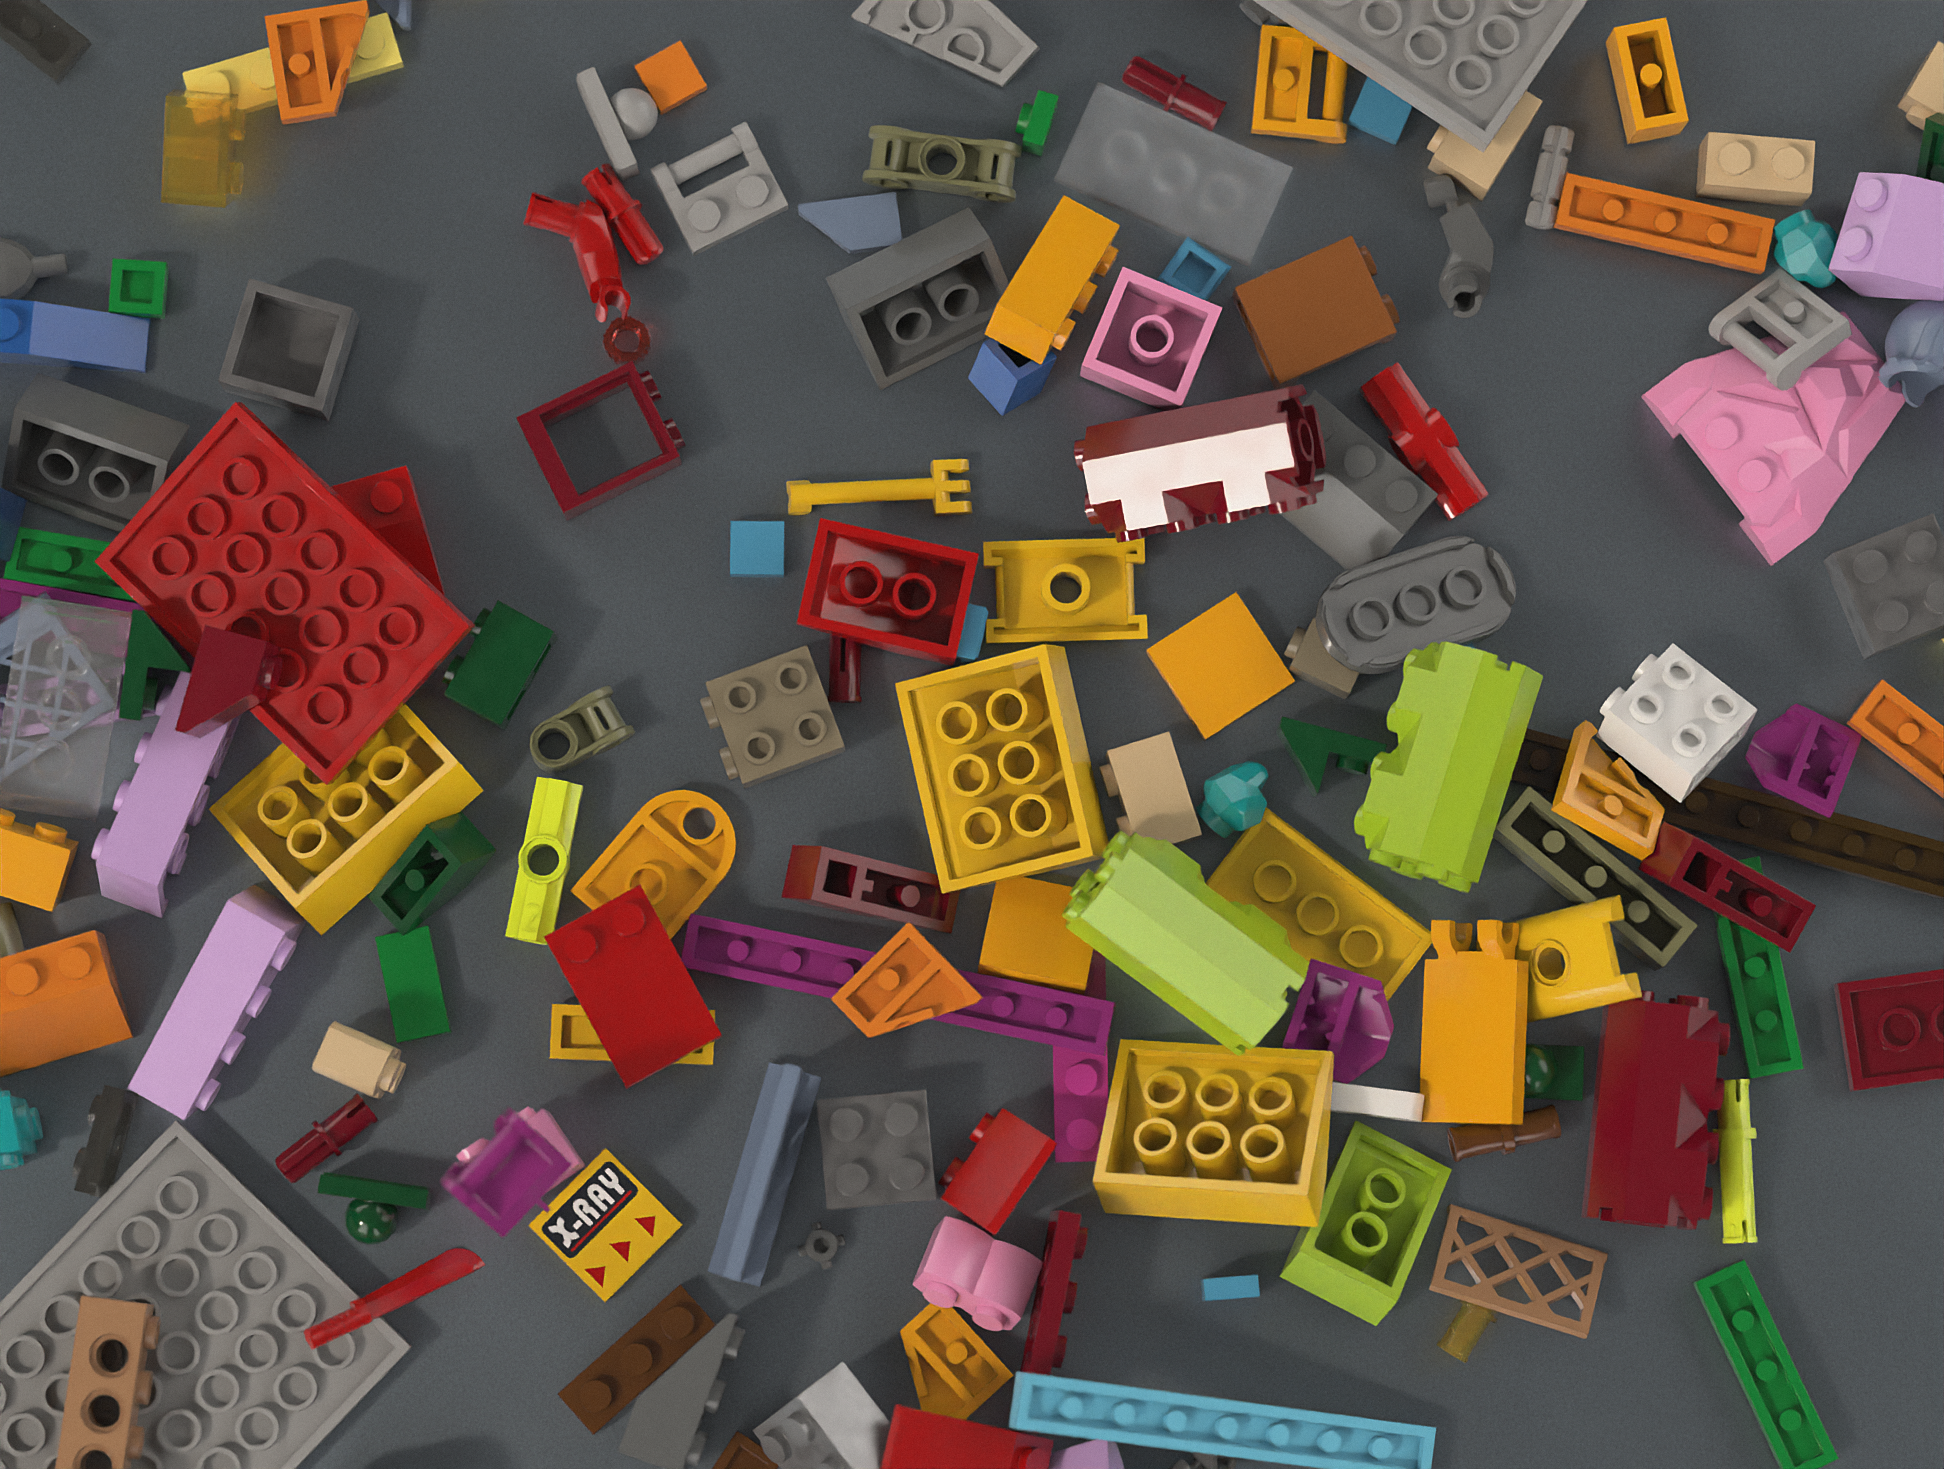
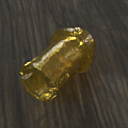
M1459 1299L1458 1301L1462 1303V1306L1436 1345L1460 1361L1467 1363L1470 1353L1490 1321L1495 1324L1498 1319L1494 1317L1497 1311Z

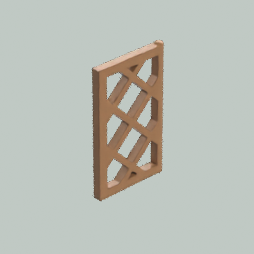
M1453 1204L1448 1205V1215L1429 1290L1583 1339L1587 1338L1604 1264L1608 1260L1607 1253ZM1461 1220L1483 1227L1489 1236L1466 1246L1456 1231L1458 1221ZM1515 1237L1537 1244L1543 1253L1520 1263L1506 1239ZM1495 1245L1510 1269L1487 1279L1472 1255ZM1452 1246L1455 1249L1453 1253H1451ZM1569 1254L1591 1261L1590 1274L1575 1280L1560 1257ZM1462 1260L1477 1284L1468 1287L1444 1279L1447 1267ZM1550 1262L1565 1286L1542 1296L1527 1272ZM1517 1278L1531 1299V1302L1522 1304L1500 1297L1494 1288ZM1571 1295L1581 1309L1579 1321L1554 1314L1549 1305Z

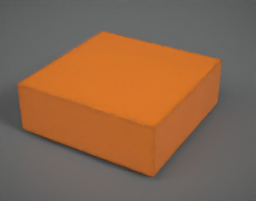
M681 40L634 66L637 75L648 94L655 101L661 115L707 90L706 83Z

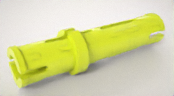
M1750 1079L1724 1080L1723 1103L1721 1110H1717L1718 1129H1713V1132H1718L1723 1220L1722 1243L1758 1242L1755 1222L1751 1139L1757 1138L1756 1127H1751Z

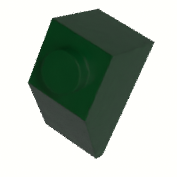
M462 811L427 824L368 897L402 935H406L466 888L497 850Z

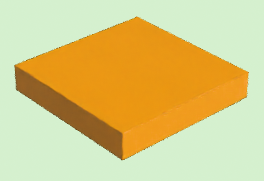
M1237 592L1146 650L1147 655L1204 741L1295 683L1294 678Z
M1026 877L996 882L977 973L1084 995L1093 947L1065 927L1067 920L1061 916L1072 899L1069 893L1073 887Z

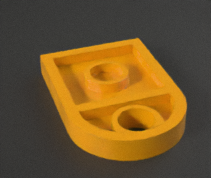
M674 790L660 794L648 801L573 886L570 892L591 910H594L632 888L641 885L672 941L689 921L690 913L695 914L731 870L736 855V836L733 825L723 808L704 794L689 790ZM704 809L714 816L715 829L709 837L694 839L685 832V818L693 810Z

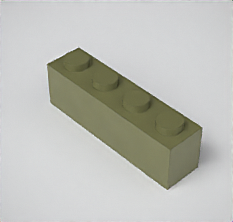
M1530 786L1527 787L1497 821L1493 838L1575 906L1620 895L1625 919L1610 922L1612 937L1653 971L1663 968L1698 925L1575 823L1551 811L1552 804Z

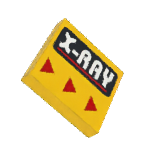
M607 1148L548 1205L551 1208L548 1213L543 1210L528 1225L605 1303L683 1226Z

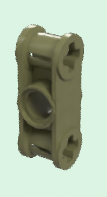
M875 125L869 128L868 136L873 139L869 170H865L862 181L869 185L889 189L909 188L971 196L976 199L999 203L1014 202L1016 199V191L1012 189L1015 161L1016 158L1022 156L1023 149L1016 143L997 139L977 140L914 132L905 128L886 125ZM892 149L890 165L887 166L889 150ZM939 153L950 154L957 160L956 167L946 175L934 174L927 167L932 157ZM998 162L996 178L992 180L994 165Z

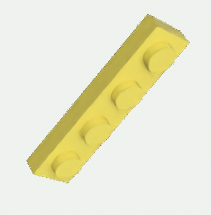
M387 12L368 18L347 84L404 67ZM269 47L182 73L199 127L278 105Z

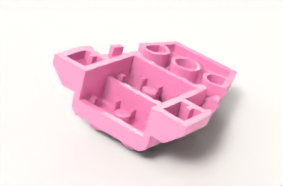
M1845 311L1840 312V314L1849 320L1852 335L1804 369L1797 383L1788 390L1782 391L1776 388L1767 380L1764 370L1733 347L1732 349L1683 364L1641 396L1673 439L1680 434L1684 437L1745 517L1739 525L1770 566L1816 533L1833 505L1847 488L1859 467L1873 450L1906 401L1902 393V385L1899 381L1891 388L1885 387L1878 378L1880 376L1879 370L1885 363ZM1773 335L1759 339L1778 355L1789 349Z

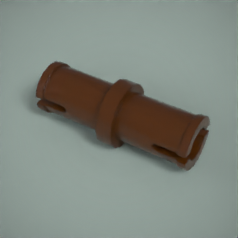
M1553 1104L1523 1112V1125L1470 1124L1457 1128L1451 1127L1447 1130L1448 1144L1455 1162L1496 1151H1501L1502 1155L1515 1153L1517 1146L1561 1137L1560 1121Z

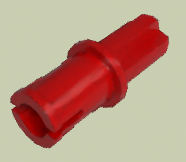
M610 163L601 165L602 172H600L598 167L594 168L583 177L581 183L587 188L597 205L602 208L610 229L614 228L636 263L646 265L654 261L663 253L664 249L640 212L642 203L638 199L633 200L613 171Z

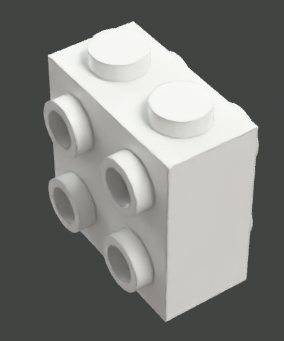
M1672 643L1659 658L1650 654L1640 664L1632 676L1635 683L1627 691L1618 687L1608 697L1600 709V713L1605 718L1596 737L1681 803L1745 736L1758 709Z

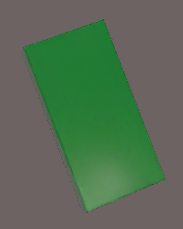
M428 925L418 927L406 935L395 932L375 937L397 1043L400 1044L451 1033L430 927Z

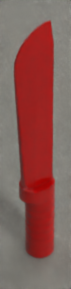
M463 1248L447 1250L370 1294L351 1301L350 1308L344 1312L305 1329L304 1336L306 1342L311 1349L323 1346L371 1323L372 1320L477 1271L486 1264L476 1253Z

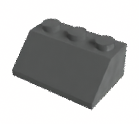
M970 207L826 278L841 315L880 390L988 337L984 333L998 301L1009 285L991 238Z
M37 373L14 407L1 488L31 502L121 532L183 462L190 425Z
M1314 390L1302 405L1313 404L1319 415L1326 451V467L1315 469L1314 481L1324 479V489L1322 492L1316 493L1317 503L1279 514L1344 569L1349 570L1387 557L1432 505L1438 494Z

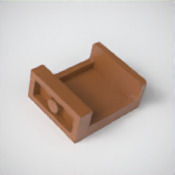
M1352 235L1235 287L1232 299L1274 389L1293 386L1303 376L1379 342L1385 344L1394 339L1397 333L1394 325L1400 323L1397 309L1387 293L1380 296L1372 279L1373 276L1377 275L1374 260L1365 245L1357 247Z

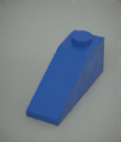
M0 299V363L146 373L151 320L37 301Z

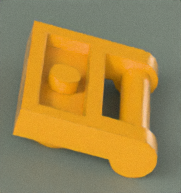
M1262 25L1251 133L1314 139L1331 144L1347 142L1348 125L1343 123L1348 63L1295 28ZM1313 50L1328 53L1322 120L1307 118Z

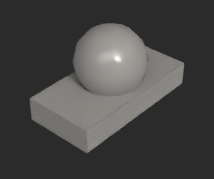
M594 66L577 73L576 82L618 178L624 181L638 175V165L627 139H641L652 131L658 117L655 101L648 93L636 88L621 89L609 100Z

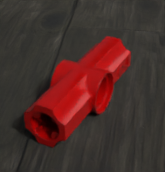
M1398 362L1387 367L1359 388L1374 415L1389 433L1388 441L1399 461L1413 474L1418 475L1425 484L1438 494L1435 502L1449 522L1474 507L1489 495L1483 483L1473 472L1472 467L1458 450V439L1448 422L1436 408H1429Z

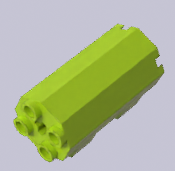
M1431 642L1424 650L1414 648L1407 654L1403 665L1404 679L1397 700L1393 702L1387 715L1388 730L1397 733L1398 746L1391 753L1380 752L1374 758L1370 770L1371 783L1364 804L1359 807L1354 819L1355 833L1365 836L1366 849L1370 850L1368 860L1390 867L1391 871L1410 878L1422 880L1423 876L1438 880V884L1469 893L1472 883L1479 882L1543 675L1514 661L1511 662L1510 669L1507 670L1508 665L1497 660V655L1450 642H1441L1440 644Z
M1120 830L1104 849L1101 856L1105 860L1096 873L1087 869L1071 889L1069 895L1072 899L1061 915L1067 920L1065 927L1237 1056L1244 1054L1245 1048L1251 1050L1256 1047L1289 1006V1003L1285 1001L1287 991L1285 990L1288 985L1298 992L1305 981L1309 961L1291 949L1287 930L1253 904L1243 905L1236 901L1228 902L1208 887L1201 873V866L1166 839L1156 840L1152 837H1141L1136 832L1129 836Z

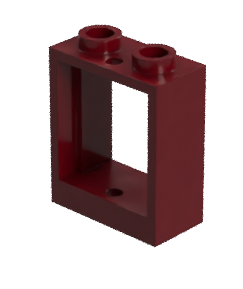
M633 361L516 417L567 521L682 465L677 450L685 447V442L672 417L662 421L654 405V402L662 399L649 370L639 374ZM629 388L662 454L578 495L545 428Z

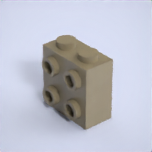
M807 645L705 682L709 696L700 699L710 729L721 726L728 746L718 751L729 780L740 776L744 789L845 752V745Z

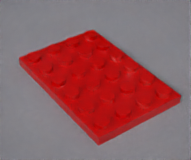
M235 402L94 561L194 658H196L205 625L263 640L281 647L278 657L282 658L283 665L278 684L274 689L268 690L266 700L252 707L249 711L326 785L333 784L475 626L242 402Z

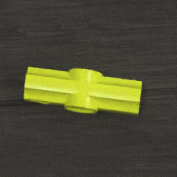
M536 778L524 844L518 855L519 869L505 934L507 938L548 945L544 936L555 931L564 882L570 869L569 857L583 792L582 785L552 778ZM542 847L552 848L559 855V864L556 870L546 876L534 874L530 868L532 854Z

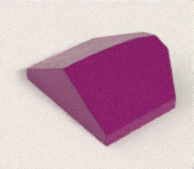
M1795 704L1787 709L1783 715L1754 733L1745 758L1763 787L1830 818L1836 807L1862 735L1802 705Z
M1311 958L1282 1048L1332 1051L1334 1055L1333 1080L1344 1084L1351 1083L1385 1057L1394 1024L1382 982Z

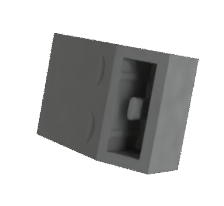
M729 1313L637 1398L618 1452L665 1469H686L687 1464L693 1466L699 1464L709 1433L700 1431L706 1411L713 1414L718 1411L727 1386V1381L718 1378L725 1359L736 1360L746 1332L745 1329L737 1327L740 1315Z

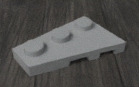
M865 0L850 16L862 24L1003 88L1040 50L1036 43L989 0Z

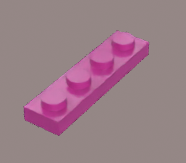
M1093 948L1083 996L1106 1000L1105 956ZM1059 990V991H1063V992L1078 994V993H1074V992ZM1052 1045L1054 1141L1058 1143L1055 1148V1163L1096 1162L1108 1106L1107 1049L1105 1056Z

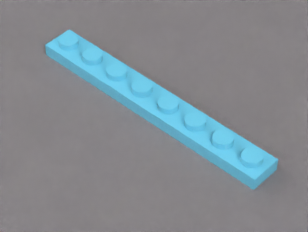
M1018 1371L1016 1373L1009 1427L1015 1429L1322 1469H1431L1436 1434L1435 1427Z

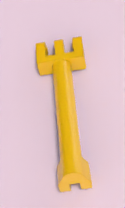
M933 460L930 463L931 478L810 483L809 480L787 481L786 487L789 496L788 515L810 514L812 505L924 499H933L934 516L971 514L972 502H950V494L971 492L970 480L949 481L948 473L958 474L969 471V460Z

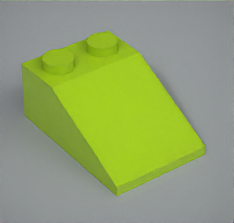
M1355 1120L1326 1176L1318 1227L1301 1226L1279 1277L1377 1326L1399 1299L1452 1169Z

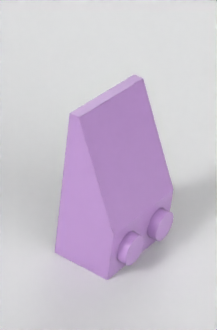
M1859 172L1828 270L1863 297L1944 301V183L1906 174Z

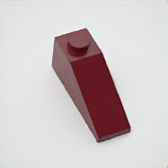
M1663 822L1659 829L1653 853L1642 860L1638 867V870L1789 953L1792 951L1816 907L1810 901L1724 852L1666 822Z
M792 845L781 898L903 925L910 922L914 927L952 934L960 891L942 894L938 875L824 846Z

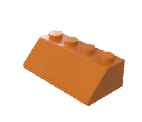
M92 930L0 958V1078L134 1038L105 934Z

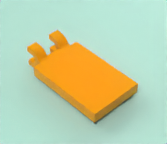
M1431 920V939L1438 953V959H1425L1419 1091V1094L1424 1095L1421 1122L1523 1125L1529 961L1515 959L1519 923H1502L1500 920H1478V941L1483 951H1469L1473 924L1456 923V921Z

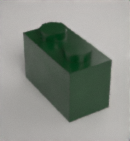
M497 600L492 611L484 607L474 622L475 626L469 632V636L475 639L465 658L459 654L454 657L444 674L442 682L448 685L444 693L448 700L505 731L558 638L551 629Z

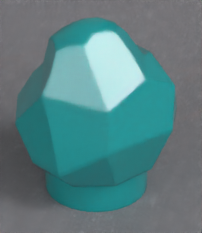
M1808 209L1789 216L1773 228V233L1778 240L1777 245L1774 247L1773 255L1781 267L1798 282L1805 280L1818 288H1825L1833 284L1837 276L1830 272L1828 268L1839 236L1828 223L1823 220L1816 221L1811 210Z
M1247 761L1232 765L1205 780L1203 788L1205 799L1196 807L1200 817L1213 831L1224 838H1227L1234 830L1243 831L1259 824L1267 805V801L1261 791L1269 778L1267 769L1260 763Z

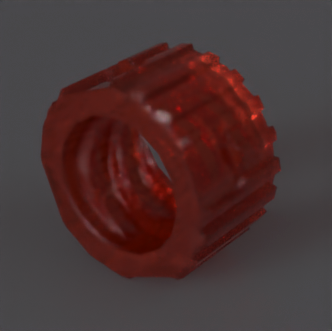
M628 316L626 320H622L621 317H617L613 321L611 320V324L606 329L605 334H603L605 352L610 360H614L615 364H621L622 366L633 361L634 365H638L639 362H643L644 358L649 355L648 351L651 349L649 330L646 328L645 323H641L639 320L632 318V316ZM623 331H632L638 334L640 342L635 351L623 352L615 346L616 336Z

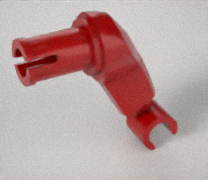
M532 192L523 225L545 229L570 237L569 242L574 243L573 249L577 256L578 265L589 296L593 303H597L595 310L597 320L606 322L608 305L617 307L621 312L622 320H626L631 305V297L623 288L617 250L609 223L602 208L588 199L585 202L580 201L579 205H575Z

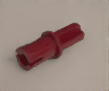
M1134 56L1123 73L1122 82L1125 85L1164 105L1163 111L1165 113H1168L1171 109L1204 126L1210 132L1213 131L1227 105L1226 101H1221L1187 82V75L1182 73L1178 77L1141 56Z
M356 1093L351 1100L320 1124L316 1120L313 1121L311 1124L314 1128L276 1157V1166L289 1182L297 1183L334 1153L337 1157L342 1155L339 1150L379 1120L368 1105L364 1103L360 1095Z

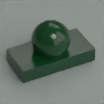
M1526 1044L1524 1099L1583 1101L1584 1046Z
M329 1172L320 1174L317 1191L320 1194L352 1198L344 1214L345 1226L348 1233L357 1242L366 1245L380 1244L388 1240L395 1232L398 1224V1210L395 1205L430 1210L433 1191H430L431 1188Z

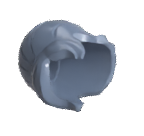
M1919 300L1908 305L1895 317L1887 332L1884 343L1886 362L1880 368V376L1878 378L1887 388H1891L1898 380H1901L1904 398L1913 407H1920L1928 393L1936 390L1940 384L1944 385V301Z

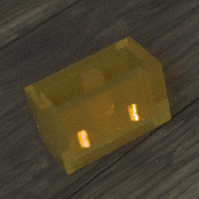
M174 89L166 95L161 203L226 208L233 201L234 194H241L244 166L243 162H235L236 141H243L245 137L246 110L238 108V94Z

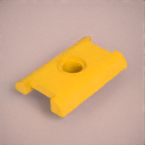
M1116 538L983 542V569H995L996 619L986 620V643L1148 639L1147 615H1135L1133 565H1144L1145 563L1144 538L1117 543ZM1069 577L1078 583L1081 595L1071 603L1058 602L1050 592L1051 584L1058 578Z
M1620 895L1507 922L1519 923L1515 959L1529 961L1527 1023L1642 997L1637 973L1625 975L1620 973L1610 928V922L1625 919ZM1477 936V941H1476L1477 951H1483V950L1481 949L1480 945H1479L1478 936ZM1561 954L1565 959V970L1561 964Z

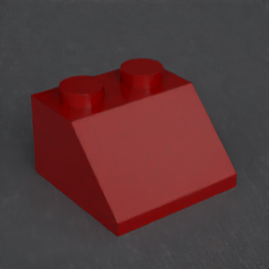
M1004 1108L1001 1109L997 1117L986 1112L969 1137L970 1140L977 1144L966 1162L955 1157L938 1182L939 1185L946 1189L940 1198L942 1201L993 1236L996 1235L1058 1145L1057 1142Z

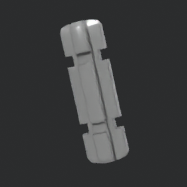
M1549 125L1545 131L1541 147L1545 152H1542L1539 156L1530 195L1534 200L1528 204L1525 217L1526 225L1535 229L1550 230L1555 223L1558 207L1554 205L1560 200L1569 161L1565 156L1570 153L1574 139V131L1569 128Z

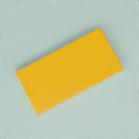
M1267 807L1261 822L1245 830L1205 883L1228 902L1236 901L1243 905L1253 904L1285 928L1291 949L1309 961V963L1312 958L1380 980L1387 1002L1432 943L1431 932Z

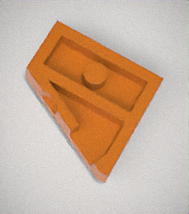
M367 0L264 16L280 118L283 125L337 116L370 14Z
M908 922L831 1000L868 1038H872L977 1004L984 997Z

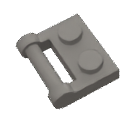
M746 121L731 128L733 134L669 166L663 162L650 169L693 256L789 209V205ZM740 153L743 154L749 166L685 198L682 197L677 187L678 184Z
M1781 268L1719 312L1709 326V333L1715 340L1722 345L1731 344L1764 370L1767 380L1782 391L1793 387L1804 369L1852 335L1847 318ZM1754 320L1789 349L1778 355L1746 330L1744 326Z

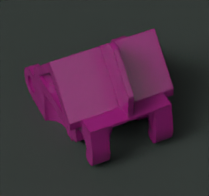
M510 1106L494 1120V1131L497 1134L469 1164L464 1160L459 1164L455 1162L440 1180L442 1185L456 1199L468 1207L502 1238L512 1230L535 1204L547 1213L551 1210L541 1197L572 1165L540 1132L533 1129Z

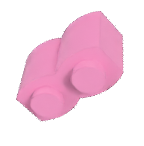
M945 1216L932 1233L912 1285L923 1292V1296L927 1301L943 1308L956 1306L962 1308L972 1315V1319L977 1325L991 1331H1001L1004 1329L1010 1331L1022 1319L1043 1262L1015 1245L993 1239L986 1232L967 1222Z

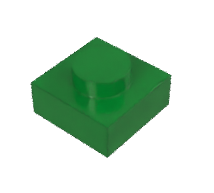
M1038 89L1034 105L1024 102L1015 129V133L1024 135L1022 140L1023 152L1042 157L1057 110L1058 95Z
M113 258L108 312L134 317L165 319L169 273L167 262Z

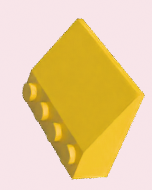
M1043 644L895 683L942 894L1103 859L1101 855L1109 841L1065 647Z
M404 704L333 784L326 785L282 743L214 803L209 810L289 903L322 936L377 886L427 824L462 811L484 790L415 713Z
M1121 1039L1093 1176V1184L1104 1212L1318 1227L1327 1175L1334 1067L1333 1052L1254 1047L1251 1050L1245 1048L1244 1054L1237 1056L1224 1045Z

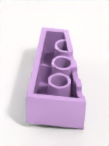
M184 671L180 672L174 687L168 684L164 687L155 710V714L161 716L153 734L148 732L143 734L134 757V762L139 764L132 782L124 780L121 783L113 804V810L117 811L118 814L110 830L106 828L101 829L91 854V858L97 860L96 867L102 896L160 918L163 917L169 902L168 899H165L163 890L168 873L179 875L187 856L185 854L189 841V834L185 833L187 824L196 826L197 823H200L210 793V786L204 784L207 776L214 779L218 777L242 716L240 714L201 738L175 731L191 675Z
M252 885L228 899L127 1087L128 1089L183 1120L198 1111V1109L205 1112L209 1108L221 1087V1083L216 1081L218 1074L224 1064L231 1065L241 1051L246 1040V1036L242 1034L250 1019L252 1017L256 1018L265 1006L272 991L269 989V986L278 971H282L296 948V940L307 923L293 906L256 885Z

